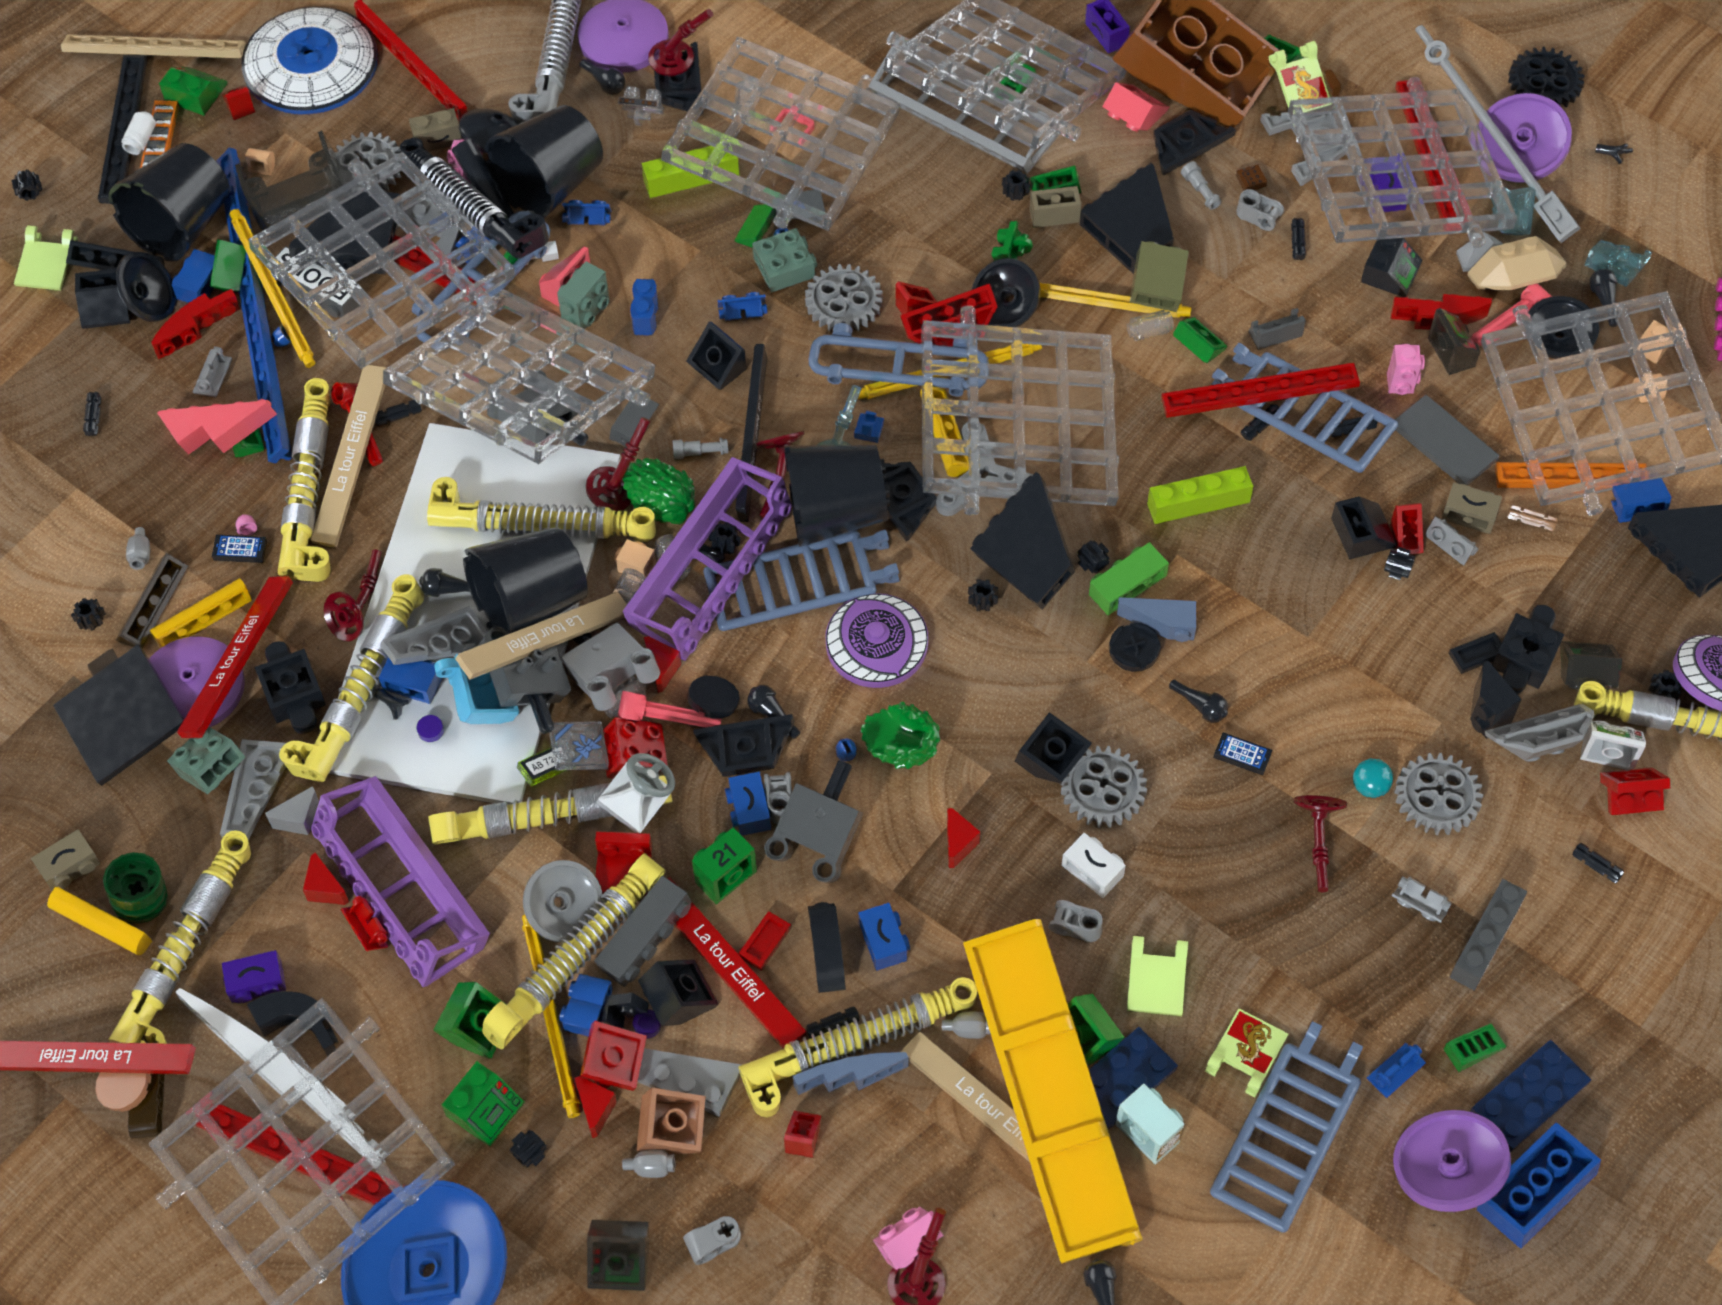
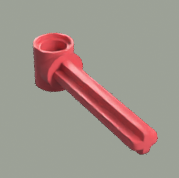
M1538 283L1527 286L1521 294V301L1472 335L1473 343L1476 346H1482L1526 315L1537 302L1552 296Z
M622 691L617 717L641 721L643 716L703 728L721 725V719L706 717L705 713L701 711L698 713L693 709L646 701L647 697L643 694Z

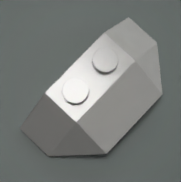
M1579 704L1486 730L1485 736L1525 761H1536L1543 755L1561 754L1565 751L1564 749L1574 747L1581 742L1595 716L1594 710L1584 704Z

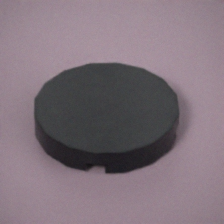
M1130 623V625L1118 627L1112 634L1109 642V653L1114 663L1120 668L1131 672L1144 671L1152 667L1158 660L1161 649L1155 631L1147 625Z
M703 676L695 679L691 683L687 694L688 703L693 710L698 713L701 711L709 718L721 719L729 717L737 709L740 700L739 691L734 684L717 676Z

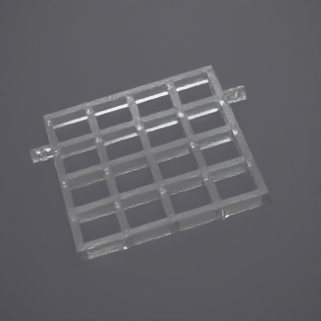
M964 0L912 39L892 31L887 38V44L897 50L885 57L883 70L896 76L1034 150L1056 133L1075 142L1080 136L1081 128L1069 122L1110 90L1115 82L1121 81L1126 74V70L1113 61L1112 57L1001 0ZM980 8L1000 19L991 23L973 14V12ZM959 24L978 35L973 39H969L951 30V28ZM1015 26L1035 37L1028 42L1010 33L1008 30ZM936 40L954 49L955 52L947 56L928 45ZM994 42L1013 52V54L1005 58L986 48V46ZM1050 44L1070 54V56L1063 60L1045 51L1043 48ZM911 57H915L934 68L924 73L905 62ZM971 58L992 70L983 75L964 65V63ZM1029 60L1050 72L1042 77L1021 65ZM1086 62L1107 74L1100 79L1082 70L1079 66ZM949 75L970 87L961 92L941 82V80ZM1007 77L1028 89L1020 94L999 82ZM1065 79L1086 91L1079 96L1059 86L1058 83ZM985 94L1006 106L1002 110L997 111L977 99ZM1044 96L1065 108L1056 113L1035 101ZM1022 113L1043 124V126L1035 131L1014 120V118Z
M737 37L722 61L717 63L714 73L683 120H679L675 132L662 150L661 160L779 210L773 220L774 224L779 228H786L794 216L829 231L898 116L901 104L870 92L868 86L873 78L867 74L862 75L855 86ZM739 55L767 66L760 79L732 68ZM778 71L807 82L799 96L770 84ZM722 81L750 92L742 106L714 95ZM817 87L845 98L838 112L810 101ZM761 97L790 109L782 123L753 111ZM856 103L885 115L878 128L848 117ZM704 108L733 120L725 133L696 122ZM800 114L829 126L822 139L792 128ZM743 125L773 136L764 150L735 139ZM839 131L869 142L861 156L832 144ZM686 136L715 147L706 162L677 150ZM783 141L812 153L804 167L775 155ZM726 152L755 164L747 178L717 167ZM823 158L852 170L844 184L815 172ZM766 169L795 181L787 195L757 184ZM805 186L835 198L827 213L797 200Z
M1412 77L1407 81L1409 92L1290 101L1288 113L1296 132V140L1302 148L1321 200V209L1325 211L1336 243L1467 233L1472 247L1480 248L1486 243L1483 231L1514 229L1517 221L1516 214L1472 109L1458 89L1424 91L1420 78ZM1455 106L1460 120L1434 122L1429 107ZM1413 108L1419 123L1393 124L1387 110ZM1373 111L1378 126L1351 127L1346 113ZM1331 114L1336 129L1309 130L1304 115ZM1467 135L1473 150L1446 152L1441 137ZM1426 138L1432 153L1405 155L1399 140ZM1385 142L1390 157L1363 159L1358 143ZM1343 144L1349 160L1321 162L1316 146ZM1480 167L1486 182L1460 184L1453 169ZM1438 169L1444 185L1417 187L1412 171ZM1397 173L1402 188L1375 190L1369 175ZM1355 175L1360 191L1332 192L1327 177ZM1493 198L1499 214L1473 216L1466 200ZM1451 201L1457 217L1430 219L1424 203ZM1409 204L1415 220L1387 222L1382 206ZM1367 207L1373 224L1345 226L1339 209Z
M403 152L369 171L358 158L353 159L348 164V170L356 177L355 179L248 239L251 251L270 270L273 278L279 280L327 332L330 340L336 342L360 369L474 301L486 314L493 312L497 307V303L491 299L488 293L515 277L514 266ZM402 170L417 186L392 200L378 183ZM366 191L381 207L355 220L341 204ZM428 197L443 214L418 227L404 211ZM330 212L344 228L318 242L304 225ZM392 218L407 235L382 249L367 232ZM455 225L470 242L445 255L431 238ZM293 233L307 249L280 263L266 247ZM356 240L371 256L345 270L330 254ZM419 246L434 263L409 277L394 260ZM482 253L497 270L473 284L458 269V266ZM319 261L333 278L307 292L293 275ZM382 267L397 285L372 299L359 286L357 281ZM446 274L461 291L436 306L421 288ZM345 289L360 306L334 321L319 304ZM409 296L424 313L399 328L384 310ZM372 318L387 336L361 351L346 332Z
M503 289L478 307L458 299L453 306V311L463 317L383 370V383L414 399L418 404L426 405L495 441L498 446H504L540 464L623 400L627 399L644 408L650 400V394L639 388L654 378L655 364ZM505 308L523 318L511 326L493 317V315ZM541 326L559 335V337L547 344L529 335V333ZM478 327L495 336V338L482 345L464 335ZM577 344L596 355L584 363L565 352ZM513 345L532 356L519 364L501 353ZM446 347H450L467 357L453 365L436 356V354ZM613 362L633 373L623 381H620L601 370ZM550 364L569 375L557 383L537 372ZM485 365L504 376L490 384L472 373ZM420 366L439 377L425 386L406 375ZM586 382L606 392V394L594 402L574 392V390ZM523 384L541 395L532 402L527 403L509 392L518 385ZM456 385L476 396L461 405L442 394ZM560 403L579 414L566 423L546 411L555 404ZM493 404L509 412L512 416L503 423L498 424L479 413ZM528 424H532L551 435L537 444L517 434V432Z
M1668 291L1531 323L1532 318L1528 313V307L1520 305L1513 309V315L1516 317V323L1519 326L1482 335V347L1541 506L1584 497L1583 502L1587 507V513L1589 516H1593L1603 511L1602 504H1599V496L1596 493L1613 490V486L1669 477L1722 464V425L1720 423V414L1718 411H1715L1687 341L1686 329L1681 326ZM1660 308L1669 333L1638 340L1629 315ZM1616 318L1625 343L1594 350L1585 325ZM1571 328L1581 353L1549 360L1540 335ZM1528 339L1537 364L1505 371L1496 346ZM1675 346L1684 372L1653 378L1644 353ZM1631 357L1640 382L1609 389L1600 363ZM1586 367L1596 392L1564 400L1555 374ZM1542 377L1551 403L1519 410L1510 384ZM1690 385L1700 411L1669 418L1659 392ZM1646 395L1655 422L1624 429L1615 402ZM1601 406L1611 432L1579 439L1569 413ZM1556 416L1566 442L1534 450L1525 423ZM1706 424L1716 451L1685 458L1675 431ZM1661 435L1671 462L1640 469L1630 442ZM1616 445L1626 472L1594 479L1585 452ZM1571 456L1581 483L1549 490L1539 463Z
M964 306L960 309L961 323L923 321L921 328L923 493L964 495V513L967 515H977L979 513V497L1009 499L1012 495H1016L1021 490L1022 484L1026 479V460L1060 462L1061 487L1047 486L1052 502L1116 506L1119 499L1117 472L1119 455H1117L1113 388L1115 371H1113L1111 335L975 324V308L972 306ZM932 337L966 339L967 362L932 359ZM977 340L1011 343L1012 365L978 363ZM1022 344L1056 346V369L1023 366ZM1067 347L1100 350L1101 372L1068 370ZM932 375L966 377L967 401L933 398ZM978 378L1012 381L1013 404L978 402ZM1023 382L1057 384L1058 407L1024 405ZM1069 385L1102 388L1103 411L1069 408ZM933 414L968 416V440L933 438ZM979 417L1013 420L1014 443L979 441ZM1025 421L1058 423L1059 447L1025 444ZM1070 424L1103 426L1105 450L1071 448ZM933 453L968 456L969 480L934 478ZM980 457L1014 459L1015 483L980 481ZM1072 463L1105 466L1106 490L1072 488Z
M323 998L148 1143L175 1179L174 1183L166 1186L162 1193L159 1192L155 1196L156 1200L167 1210L171 1203L178 1201L180 1196L185 1193L268 1305H293L316 1284L324 1282L332 1270L403 1209L415 1204L424 1191L456 1165L362 1047L361 1043L368 1040L374 1032L377 1033L381 1029L379 1025L369 1015L365 1019L366 1021L357 1025V1028L351 1033ZM325 1017L344 1043L314 1069H311L292 1043L320 1019ZM283 1051L303 1078L270 1104L251 1077ZM355 1055L375 1082L342 1108L322 1081ZM242 1086L261 1113L231 1139H228L209 1113ZM313 1090L333 1117L301 1144L282 1120L281 1116ZM385 1093L406 1121L373 1148L354 1124L353 1120ZM200 1121L219 1146V1149L187 1175L168 1147ZM272 1125L292 1152L259 1179L239 1151ZM344 1129L363 1153L364 1157L335 1182L331 1183L312 1159L311 1155ZM414 1133H417L437 1158V1161L404 1188L383 1160ZM230 1161L250 1188L217 1215L197 1187L226 1162ZM302 1164L322 1190V1193L289 1219L269 1191ZM374 1168L395 1194V1197L363 1224L343 1199L342 1195ZM260 1200L280 1228L247 1255L227 1227ZM332 1204L352 1229L353 1233L320 1260L300 1231ZM290 1240L311 1269L278 1297L257 1267Z

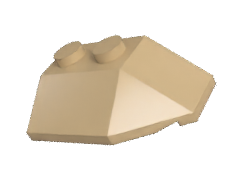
M1533 236L1491 247L1468 271V277L1478 290H1485L1486 288L1514 290L1556 279L1566 267V261L1554 247L1539 237Z

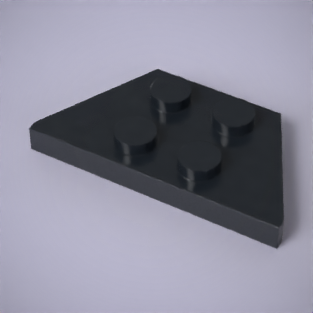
M693 42L690 44L694 54L691 67L684 73L675 76H666L654 71L657 103L701 116L703 115L698 43ZM686 50L682 52L681 59H683L684 61L687 59L688 56ZM663 64V67H669V68H671V67H677V65L667 66V65H664V64Z
M1189 110L1158 127L1153 132V138L1162 174L1170 173L1234 137L1236 129L1231 126L1228 129L1217 125V120L1204 117L1193 110Z
M911 461L898 462L897 464L885 463L886 482H888L890 490V506H887L888 517L905 541H908L935 506L937 497Z
M793 714L693 729V732L723 777L775 769L793 727L794 717Z

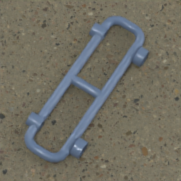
M529 211L516 212L509 218V221L513 224L533 213ZM546 223L548 236L550 237V228ZM489 239L432 303L424 297H420L415 301L412 306V313L418 316L413 328L415 336L435 350L448 349L456 341L461 344L465 343L470 335L467 329L534 256L540 259L545 255L547 247L544 245L527 256L518 259L500 280L494 283L476 270L481 262L498 245L495 240ZM468 277L489 290L459 324H455L451 328L449 335L444 340L438 341L424 332L423 326Z
M845 323L834 325L832 335L817 337L811 345L808 359L811 370L816 374L828 376L827 381L831 384H840L842 378L919 386L927 385L949 388V394L955 397L962 396L964 390L981 388L986 383L989 371V359L986 354L980 350L972 349L973 340L966 335L956 336L953 340V347L852 337L853 329ZM825 344L896 351L893 371L888 373L843 368L839 364L822 366L818 363L820 348ZM905 352L976 359L980 364L978 377L973 381H968L960 376H953L951 379L902 374Z

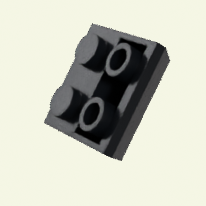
M117 268L75 273V295L82 329L131 323L130 310L122 301L117 289Z
M1360 496L1335 502L1331 519L1349 560L1397 547V542L1379 503Z

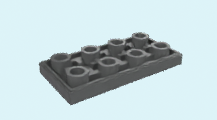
M1427 395L1423 396L1395 419L1398 421L1396 431L1459 484L1469 485L1499 459L1500 455Z

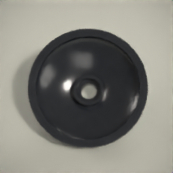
M477 108L462 115L459 121V132L464 140L473 138L479 151L488 154L485 151V145L489 138L519 123L501 111Z
M140 251L132 252L121 259L116 271V284L120 297L127 308L145 321L158 322L167 318L175 307L176 295L172 287V278L164 265L154 256Z
M1010 258L996 260L984 267L975 278L971 290L990 284L998 306L988 324L990 328L997 330L1017 328L1028 321L1036 311L1040 300V283L1035 272L1022 261ZM1014 295V299L1008 302V297Z
M1553 296L1542 299L1531 307L1525 319L1524 330L1527 340L1539 353L1554 359L1568 360L1580 357L1592 349L1599 335V322L1595 313L1585 303L1571 297Z

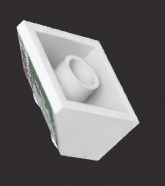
M1592 721L1583 739L1580 759L1625 770L1634 769L1646 747L1644 733L1627 726L1619 727L1610 725L1605 721Z

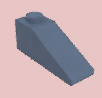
M1119 597L1117 615L1133 623L1147 625L1156 634L1166 639L1179 642L1194 641L1196 601Z

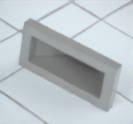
M1483 232L1457 250L1456 254L1463 272L1469 271L1491 247L1502 245L1503 243Z

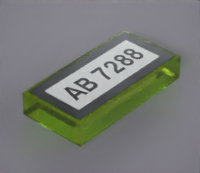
M560 743L519 761L517 769L529 785L533 786L575 767L576 762H572L574 758L565 746Z

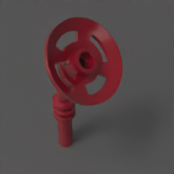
M706 9L694 19L687 20L680 25L678 31L671 39L655 44L648 55L651 68L655 72L666 76H675L687 71L693 64L694 54L691 47L682 40L696 32L697 27L713 17V12L710 9ZM656 50H660V58L655 61L654 53ZM682 50H686L688 53L685 61L681 59ZM663 64L667 66L677 65V67H663Z
M641 417L630 442L625 444L627 447H624V452L621 453L622 458L617 468L610 466L599 467L588 476L585 485L586 493L589 500L597 508L605 506L618 512L630 505L631 500L628 497L624 501L622 500L626 492L623 488L624 481L622 478L631 461L635 460L634 456L638 454L636 451L640 450L638 446L650 424V420ZM599 474L601 477L597 481V488H594V479ZM605 479L606 482H605V484L601 487L602 480ZM620 487H622L621 494L617 492ZM603 494L607 498L614 499V504L604 502L599 496Z
M804 431L756 443L758 447L776 449V453H779L776 475L783 477V480L786 474L784 446H790V444L799 440L805 434ZM771 481L768 489H770L771 485L773 484V481ZM767 498L760 512L761 518H764L770 510Z
M372 550L367 572L363 574L360 584L361 591L356 600L349 594L340 591L330 594L325 600L324 618L330 631L342 641H353L363 631L362 609L370 594L373 593L378 579L376 574L382 555L380 550ZM338 598H345L346 602L340 605L335 601ZM333 611H335V617L340 626L337 625L334 619ZM356 626L357 630L355 633H347L348 628Z
M1328 796L1294 797L1293 803L1305 810L1311 811V816L1314 817L1313 865L1316 866L1318 892L1325 893L1328 891L1327 865L1329 864L1328 848L1325 847L1324 818H1327L1328 813L1347 808V802Z
M938 1207L935 1209L927 1233L922 1236L917 1249L919 1255L915 1256L914 1261L905 1267L906 1269L900 1275L899 1284H895V1278L901 1268L897 1270L892 1268L889 1273L887 1282L888 1293L895 1305H938L943 1298L945 1292L944 1274L940 1267L929 1259L934 1256L938 1245L937 1237L946 1216V1211ZM927 1266L933 1270L930 1274L925 1271ZM910 1273L908 1282L903 1283L905 1276ZM925 1282H929L928 1289L925 1292H923L925 1288ZM934 1282H938L935 1295L932 1299L928 1300L927 1297L933 1290ZM905 1291L911 1297H918V1304H910L900 1298L899 1295Z

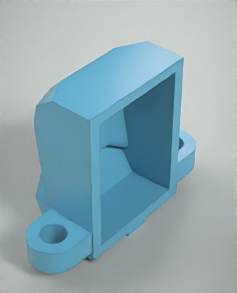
M458 654L454 658L441 659L434 664L436 676L448 678L449 683L453 687L460 721L468 724H502L513 721L519 714L518 706L501 707L490 672L469 679L455 660Z

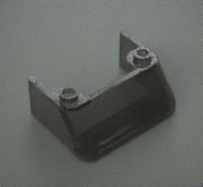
M322 130L318 132L323 150L317 151L310 156L308 160L310 170L267 187L263 179L259 177L249 179L239 163L235 165L242 191L258 226L265 235L273 236L319 218L347 193L335 151Z

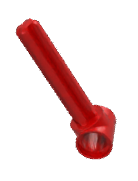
M336 382L331 389L332 401L335 404H340L341 408L349 413L358 383ZM371 432L365 453L369 463L374 467L382 464L383 458Z

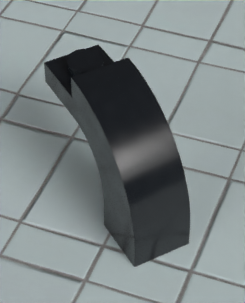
M820 902L814 906H808L818 993L846 990L835 903Z
M282 991L267 994L247 1004L264 1037L284 1026L301 1025L310 1029L315 1034L328 1059L338 1054L334 1044L339 1041L332 1030L336 1025L328 1010L316 999L299 992Z

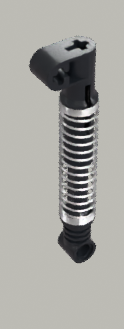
M409 138L400 144V151L406 169L416 171L424 184L455 209L481 234L490 240H495L513 257L523 258L549 241L545 219L542 215L530 214L512 224L506 213L472 186L443 159L431 155L424 148L423 142L420 139Z

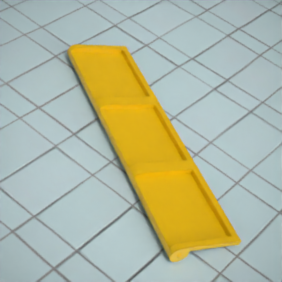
M1041 919L1029 920L963 942L1061 1264L1119 1245L1127 1246L1143 1240Z

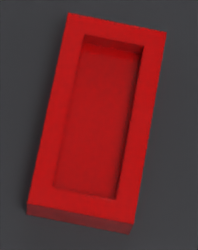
M768 911L738 953L745 962L762 971L791 930V924Z

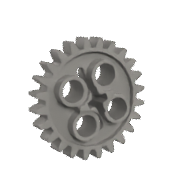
M363 132L360 133V138L351 135L352 141L349 142L344 139V146L337 145L338 152H331L333 159L328 160L330 165L328 167L329 176L336 189H341L342 194H346L353 187L380 191L383 188L388 191V184L395 185L394 178H401L400 171L404 170L402 165L404 161L400 147L397 146L395 140L391 141L389 136L383 138L381 133L377 134L376 137H374L372 132L369 133L368 137H365Z
M838 264L837 270L829 266L828 273L820 270V277L814 275L813 283L809 282L808 290L805 291V306L807 307L808 315H812L813 322L819 320V327L827 324L828 331H831L834 325L838 323L848 324L854 327L857 332L861 324L867 328L868 320L874 322L875 315H880V307L883 306V292L880 290V283H876L875 276L869 277L868 270L860 273V266L856 267L855 270H851L850 264H848L846 269H843L841 264Z
M1096 746L1095 753L1088 749L1085 756H1082L1061 784L1063 786L1061 787V795L1065 796L1064 805L1071 804L1069 808L1070 813L1078 811L1077 820L1082 819L1084 816L1087 817V825H1090L1093 820L1097 821L1098 828L1101 827L1102 822H1106L1107 826L1111 828L1112 821L1114 820L1121 826L1123 817L1130 821L1132 819V812L1138 814L1139 805H1144L1145 798L1143 796H1146L1147 788H1145L1147 778H1141L1143 777L1144 770L1137 769L1138 761L1129 762V753L1124 757L1120 756L1121 749L1119 748L1115 753H1111L1110 746H1107L1105 752H1102L1099 746ZM1092 769H1099V770H1101L1102 772H1101V773H1093L1091 770H1092ZM1117 778H1123V779H1125L1127 782H1125V783H1120V782H1117L1115 779H1117ZM1087 790L1090 791L1092 794L1084 795L1081 792ZM1114 800L1117 804L1110 805L1106 801Z
M1428 753L1426 760L1419 755L1416 763L1410 760L1407 768H1402L1401 776H1398L1396 781L1397 786L1394 793L1398 796L1395 802L1402 804L1399 810L1400 813L1408 812L1406 821L1415 819V828L1422 824L1425 826V833L1430 828H1434L1436 835L1439 834L1441 829H1444L1445 833L1450 835L1452 827L1455 831L1460 832L1462 825L1469 827L1471 820L1476 819L1477 812L1480 811L1482 806L1480 802L1482 801L1483 794L1479 793L1482 784H1474L1477 781L1478 775L1470 776L1471 767L1469 766L1464 769L1461 767L1463 760H1459L1456 764L1453 763V755H1450L1447 760H1443L1442 753H1439L1437 759H1434L1432 754ZM1421 778L1428 779L1431 783H1425ZM1447 781H1453L1457 786L1450 785ZM1420 802H1426L1430 807H1425ZM1447 805H1454L1457 809H1450Z

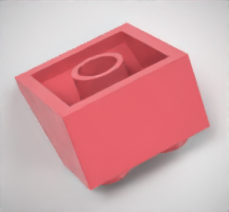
M1115 82L1102 106L1109 111L1108 115L1119 121L1120 119L1126 121V126L1135 132L1139 130L1148 131L1169 109L1167 105L1135 85Z

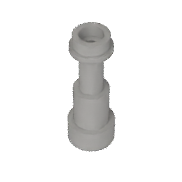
M1195 161L1187 163L1181 169L1182 176L1186 181H1190L1196 191L1201 192L1206 199V207L1210 210L1219 207L1221 204L1220 196L1213 194L1207 186L1208 182L1201 174L1202 170Z
M719 438L720 442L700 443V441L683 442L682 439L673 440L674 460L684 459L686 456H699L701 453L720 452L721 455L727 454V439Z

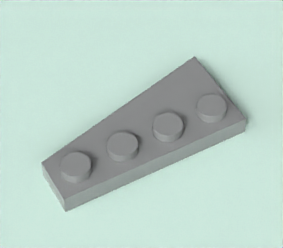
M470 606L385 638L380 646L392 663L398 665L455 656L477 647L488 631Z
M242 739L240 751L244 754L245 758L234 771L220 831L222 838L226 833L237 830L243 832L249 840L286 768L279 757L280 749L286 743Z
M644 1048L638 1082L650 1088L706 1096L704 1111L720 1117L740 1078L738 1066L742 1064Z

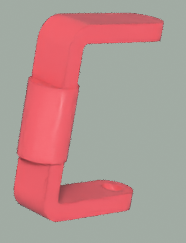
M784 108L773 121L771 128L775 130L787 116L800 124L808 126L800 137V142L804 143L815 128L814 121L797 111Z

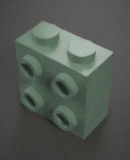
M797 228L752 243L753 258L771 293L810 280L815 275V267H817L816 258L813 253L810 254L808 252L806 238L800 236Z
M587 261L580 268H577L573 272L571 279L558 290L557 296L562 323L567 328L575 329L582 333L587 326L589 327L593 324L596 316L601 310L606 309L610 301L605 271Z
M208 727L202 738H190L183 746L175 750L167 762L182 779L204 793L209 794L218 787L220 782L231 771L238 767L245 756L231 739Z

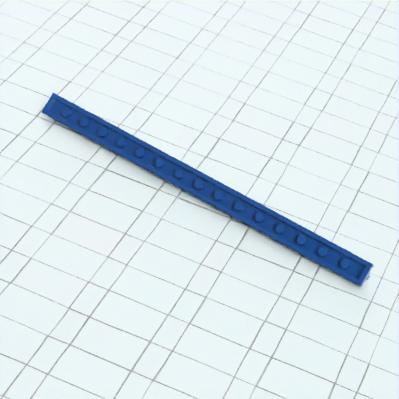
M229 147L219 157L217 163L224 171L230 186L229 196L224 202L230 242L243 245L231 223L232 219L229 213L234 209H239L251 231L252 227L245 195L241 162L238 158L237 150ZM246 252L239 295L257 400L265 399L270 401L271 407L277 413L276 416L262 425L268 462L276 464L280 459L288 461L292 459L291 445L281 398L262 282Z

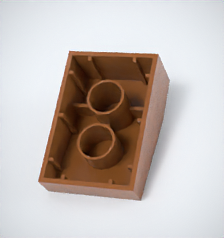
M1154 0L1112 60L1147 87L1206 117L1217 120L1218 123L1228 128L1229 126L1235 128L1245 117L1276 71L1270 64L1268 56L1273 55L1279 50L1215 0Z

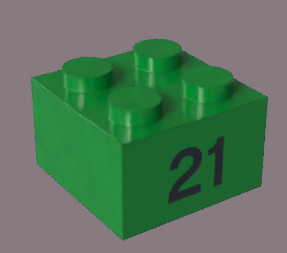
M734 827L728 832L720 833L715 838L713 844L707 849L702 848L692 860L695 883L716 905L757 872L755 849Z

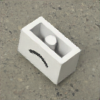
M1085 833L1063 854L1062 866L1102 898L1124 877L1126 865L1117 854H1111L1104 849L1098 839L1095 837L1090 838Z

